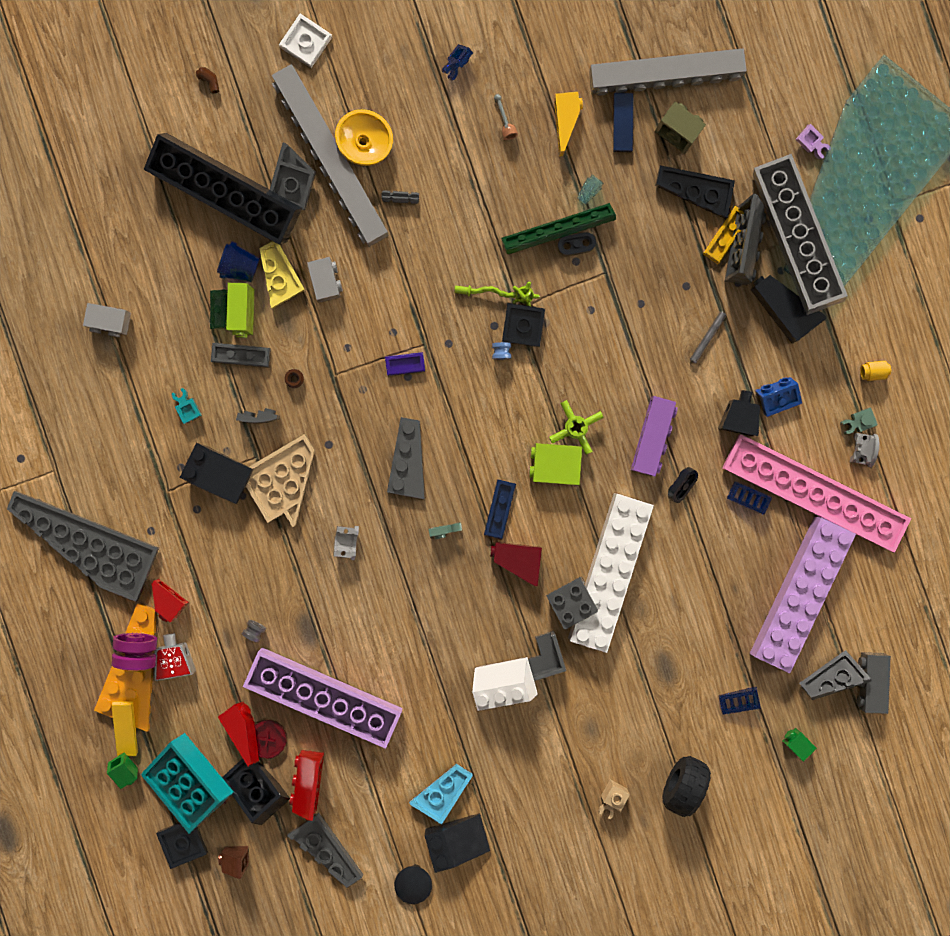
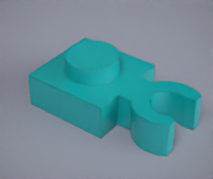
M181 388L182 397L178 398L174 392L171 395L175 401L179 402L175 409L183 424H187L199 418L202 414L193 398L187 399V390Z

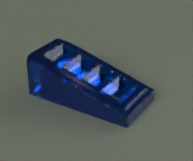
M734 481L727 499L764 515L772 497ZM741 488L742 490L737 499L735 498V495L738 489ZM746 491H747V492H749V493H748L747 498H746V500H745V502H744V501H742V499H743V497H744V495H745V493H746ZM753 495H756V498H755L753 504L750 505L749 503H750V501H751ZM762 498L763 501H762L760 507L757 508L758 503H759L760 499Z
M757 687L719 695L723 715L761 709ZM749 695L753 696L754 702L750 703ZM745 696L746 704L744 705L741 697ZM733 698H737L739 706H735ZM726 699L730 700L731 708H727Z

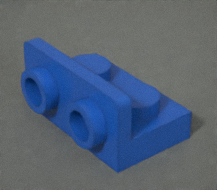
M791 377L782 378L773 384L763 385L760 389L756 390V394L761 399L763 412L766 417L802 404L799 385Z

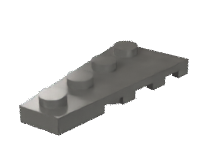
M320 813L314 816L313 821L307 820L287 835L291 840L294 839L300 844L299 847L305 852L308 851L314 856L315 861L319 864L322 863L329 869L328 872L346 888L363 877L362 871Z

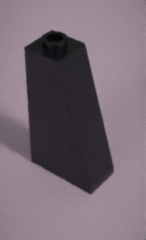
M771 275L766 278L761 276L753 282L755 286L750 290L791 343L799 341L827 319L826 315L820 311L806 315L800 297Z

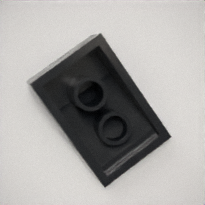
M196 443L179 478L237 504L254 469L206 445Z
M242 758L222 777L234 791L232 796L253 824L263 825L290 799L282 786L259 761L247 766Z
M480 813L425 828L424 836L435 873L457 867L490 851Z

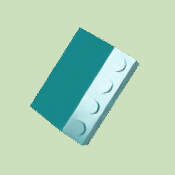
M185 733L171 741L141 773V776L189 834L234 793Z

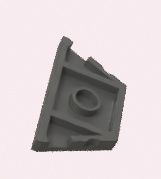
M284 142L282 143L270 190L302 207V210H306L316 172Z

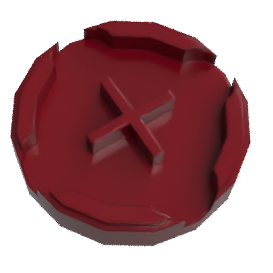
M262 720L256 723L255 733L258 756L267 759L278 756L284 750L287 743V733L284 727L274 720Z

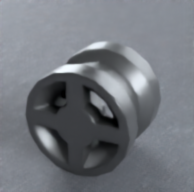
M249 620L247 628L241 634L247 639L258 643L261 633L265 632L266 628L256 621Z

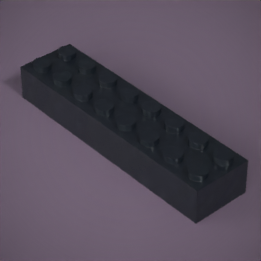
M168 133L157 134L143 169L279 245L288 241L302 210V207Z

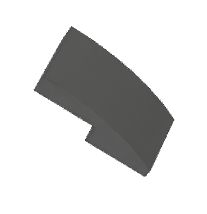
M265 408L264 411L258 410L257 418L255 417L256 413L244 411L243 414H237L236 420L247 423H268L279 420L280 416L275 415V410Z

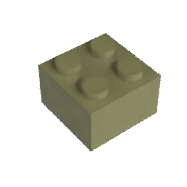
M674 102L654 132L685 154L706 124L703 123L704 121L701 117L691 114L685 105Z

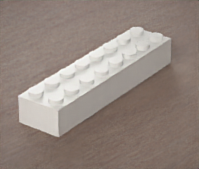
M613 494L585 583V587L594 601L598 612L571 627L568 637L571 642L602 652H608L654 505L620 494Z

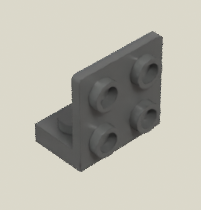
M579 577L546 595L564 629L598 612L594 601L584 585L583 577Z

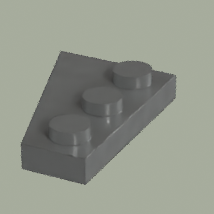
M845 650L799 684L812 700L872 682V680Z

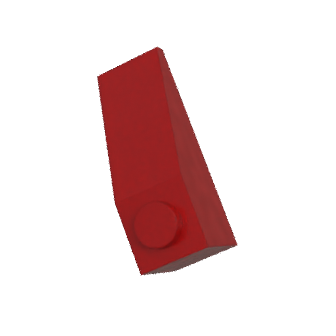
M243 701L234 704L219 715L218 719L247 766H250L259 761L254 718L251 714V709Z

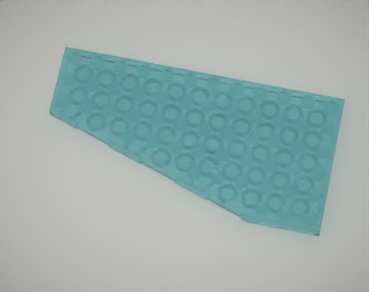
M886 55L879 59L846 100L830 142V148L826 153L810 196V202L844 286L950 156V107ZM786 263L783 270L791 275Z

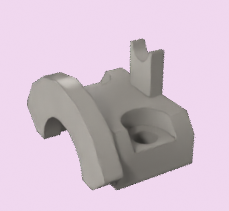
M855 433L856 446L854 454L850 457V462L865 464L872 468L879 452V437L877 434L871 436Z
M337 526L333 556L355 560L359 526L354 528Z

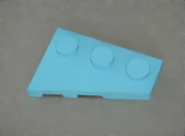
M455 764L412 799L409 804L442 824L473 774Z

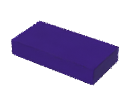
M423 352L385 357L387 376L425 372Z

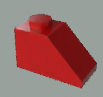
M160 579L152 582L155 611L161 620L171 623L176 620L189 602Z

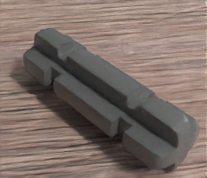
M384 190L382 191V201L418 204L419 193L411 192L409 194L402 191L390 193V191Z

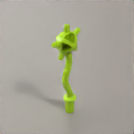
M527 282L526 286L520 288L513 286L512 289L516 292L511 293L501 291L493 286L472 289L470 285L468 287L455 285L454 293L466 294L468 297H470V294L475 295L490 291L505 298H515L512 301L514 304L520 302L530 307V302L533 298H540V295L534 294L530 288L531 282Z

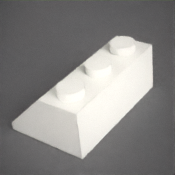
M528 657L475 668L472 693L478 711L529 702L538 695Z

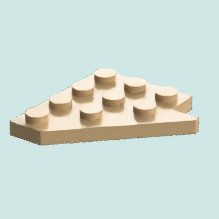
M306 434L250 466L254 470L246 487L267 523L285 514L292 527L297 524L315 450Z

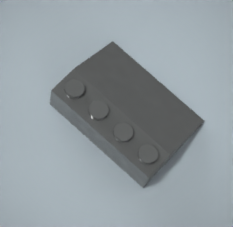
M757 194L751 195L738 206V209L744 211V214L737 212L735 220L737 228L734 230L733 236L738 229L741 232L736 234L734 243L730 247L725 282L748 285L755 280L756 270L754 267L760 255V251L757 250L763 238L761 228L766 221L765 206Z

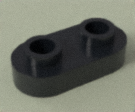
M589 232L568 235L559 240L557 248L559 253L564 256L588 253L594 249L596 239ZM587 240L589 245L584 246L582 241ZM564 244H569L570 249L566 250Z
M691 467L683 469L673 485L669 487L668 498L675 503H680L696 483L698 472Z

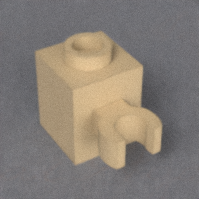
M610 779L601 795L605 804L599 807V814L608 809L607 817L611 819L614 815V808L621 812L630 796L627 788Z

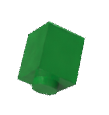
M797 728L788 731L782 740L803 762L817 749Z
M124 752L108 762L107 775L122 789L137 780L138 767Z

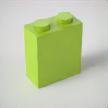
M228 283L226 330L231 332L236 338H247L248 335H253L255 289L248 283Z
M535 443V447H531L530 458L534 459L533 466H530L529 478H532V482L580 485L582 447Z

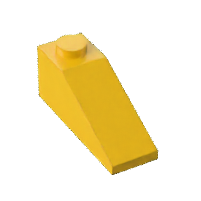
M578 92L558 93L554 97L559 157L564 155L580 110H583L582 98H579Z

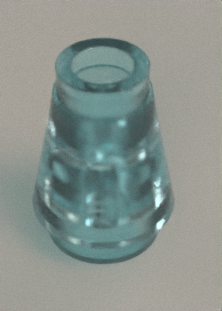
M591 175L589 178L587 177L577 199L586 205L587 202L602 190L601 187L604 183L594 175Z

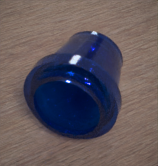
M231 241L230 244H226L217 269V273L220 274L219 278L252 283L260 258L238 246V243Z

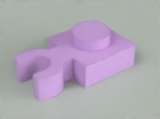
M811 124L807 125L796 138V141L808 153L814 150V155L818 159L824 158V155L821 153L822 148L826 152L831 150L828 144L820 142L824 137Z

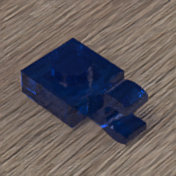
M460 44L456 46L447 58L449 62L442 68L443 73L448 74L451 71L447 77L448 79L454 80L458 75V67L462 68L467 64L473 54L471 49Z

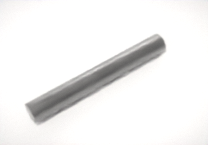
M719 312L691 356V362L697 363L727 316L725 313Z

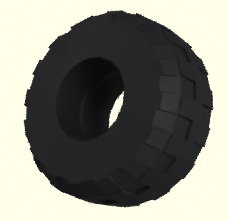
M691 756L680 758L676 762L667 778L662 795L663 804L669 811L682 817L691 816L697 811L706 796L711 779V771L707 764Z

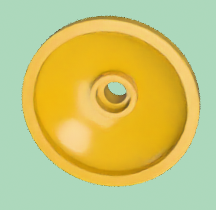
M361 109L351 111L340 119L335 130V142L339 152L348 161L361 166H371L380 163L388 156L393 144V134L389 124L383 117L373 111Z

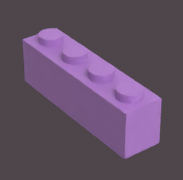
M656 396L651 397L631 466L632 471L650 476H656V473L659 474L662 467L660 458L667 449V444H665L666 437H669L672 431L671 419L675 418L678 409L675 407L676 402Z

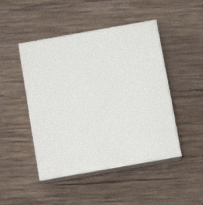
M299 14L280 42L279 47L312 68L332 39V34L302 14Z

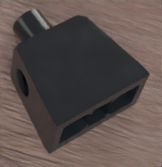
M741 390L739 400L733 399L728 402L718 429L752 437L758 436L760 405L751 403L753 392Z

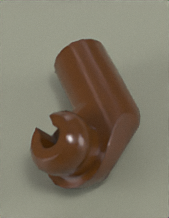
M200 67L196 71V77L208 82L210 93H218L219 86L216 74L206 67Z

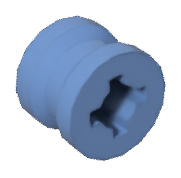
M492 343V348L494 349L492 359H511V354L509 353L511 343Z

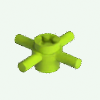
M567 400L560 403L568 420L565 423L564 430L549 437L551 443L553 444L569 436L579 440L586 455L593 452L585 435L589 425L604 418L601 411L584 419L581 416L574 415ZM574 422L580 424V432L571 430Z

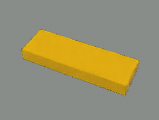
M734 206L728 218L725 219L703 252L704 256L716 264L721 262L734 243L736 234L741 232L738 229L733 236V232L737 228L735 224L737 212L744 214V211L739 210L736 206Z
M133 701L113 702L111 706L117 756L124 752L127 756H137L138 746Z

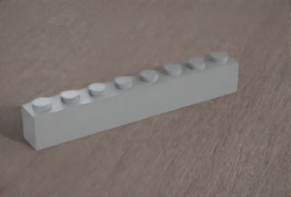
M744 48L592 64L589 69L591 94L597 93V95L601 96L614 91L616 93H625L627 90L632 89L643 91L646 88L662 89L670 85L672 87H681L688 83L700 85L707 81L719 83L726 79L737 81L746 72Z

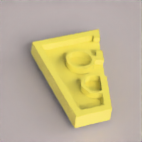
M272 241L259 248L272 309L305 291L279 244Z

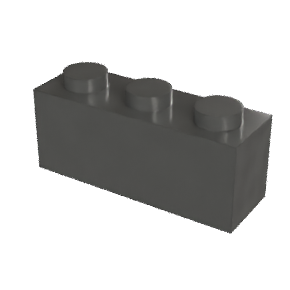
M861 652L858 664L872 680V682L858 686L860 692L857 696V706L865 713L888 714L890 655Z

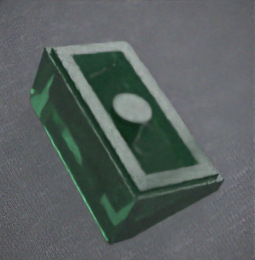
M226 289L210 291V329H226L228 290Z

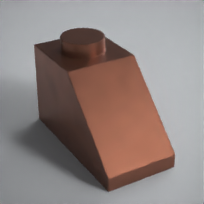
M228 846L223 849L218 858V863L222 866V873L237 879L242 878L248 867V846Z

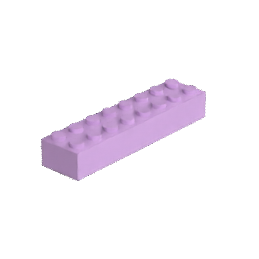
M814 516L750 651L751 655L791 673L854 540L855 533L822 517Z
M261 648L258 651L243 685L246 689L385 749L403 709L265 648Z

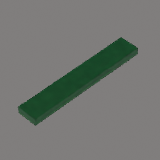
M610 203L502 237L501 240L507 255L614 221L616 220V214Z

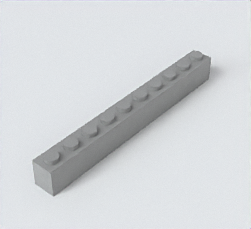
M290 64L273 74L272 77L275 82L272 85L277 94L281 92L284 99L281 100L286 110L291 109L293 113L291 119L296 127L300 126L303 130L300 133L306 144H311L313 148L310 150L315 161L320 160L322 164L320 169L325 177L329 176L332 182L329 185L334 194L339 193L341 199L338 201L343 210L348 209L351 214L348 218L353 227L357 226L359 228L358 236L362 243L367 242L370 247L388 237V231L348 161L339 152L332 133L293 65Z

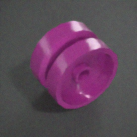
M123 633L113 636V649L117 652L112 654L111 666L122 670H146L156 666V654L152 652L157 649L156 636L144 633Z

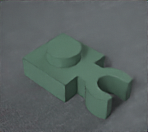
M871 407L852 414L853 420H843L840 422V425L846 423L849 425V429L844 431V434L853 433L855 428L857 432H862L878 425Z
M461 522L429 528L430 537L434 536L435 539L445 538L447 533L461 531Z

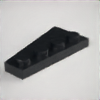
M660 165L655 186L727 219L735 180Z

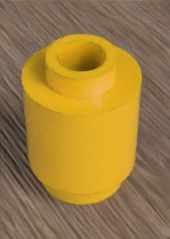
M886 361L866 362L860 367L861 378L867 381L887 380L888 376L891 375V366Z

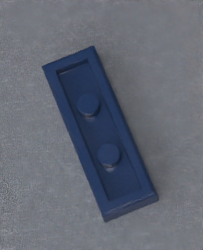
M614 93L613 152L633 151L634 93Z
M497 479L484 535L503 539L516 486L515 483Z

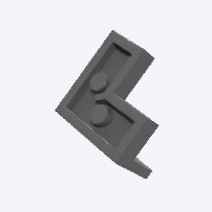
M554 631L535 636L541 655L528 658L534 681L567 671Z

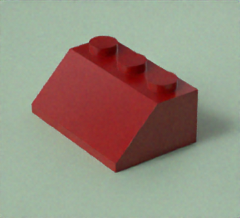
M301 750L299 756L296 755L294 767H297V775H293L292 786L295 787L294 794L291 793L289 805L292 806V813L313 821L318 807L324 753Z

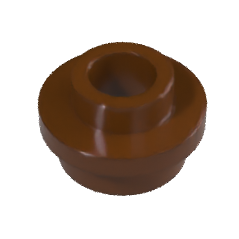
M291 369L285 374V383L291 388H299L304 382L302 372L297 369ZM296 375L298 377L297 382H292V376Z

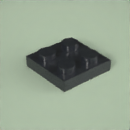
M507 303L502 342L540 347L545 309Z
M179 822L156 833L170 869L208 853L198 827L189 834Z

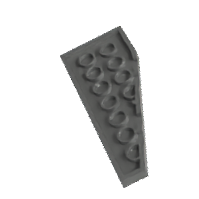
M18 491L13 492L7 507L9 512L33 529L34 533L46 540L52 548L70 563L77 566L83 574L89 576L100 588L135 602L139 600L159 547Z

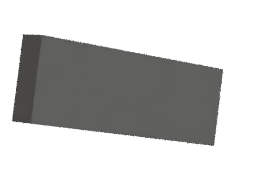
M212 343L211 362L269 368L271 348Z

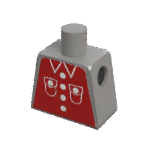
M175 633L163 635L165 646L158 647L155 650V681L195 673L196 668L187 643L176 644Z

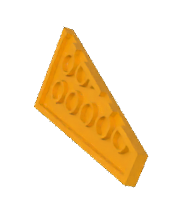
M137 603L125 633L154 635L156 633L157 616L155 609ZM112 666L94 711L113 718L111 706L113 702L133 701L135 727L148 732L150 730L149 715L151 713L150 699L153 668L146 670H122Z

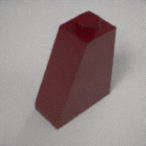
M495 542V546H491L490 557H494L493 561L533 586H538L542 547Z

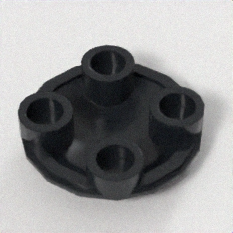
M414 864L402 869L397 874L394 881V889L397 896L403 902L418 904L425 901L430 895L432 880L423 868Z

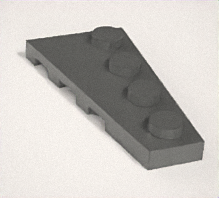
M403 417L400 419L387 489L388 493L425 499L419 420Z

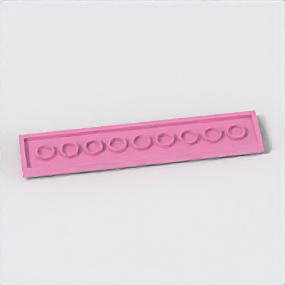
M741 434L738 435L722 469L895 553L911 518Z

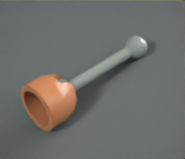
M496 94L494 100L498 103L505 124L502 128V136L504 140H511L518 136V132L513 124H508L501 103V95Z

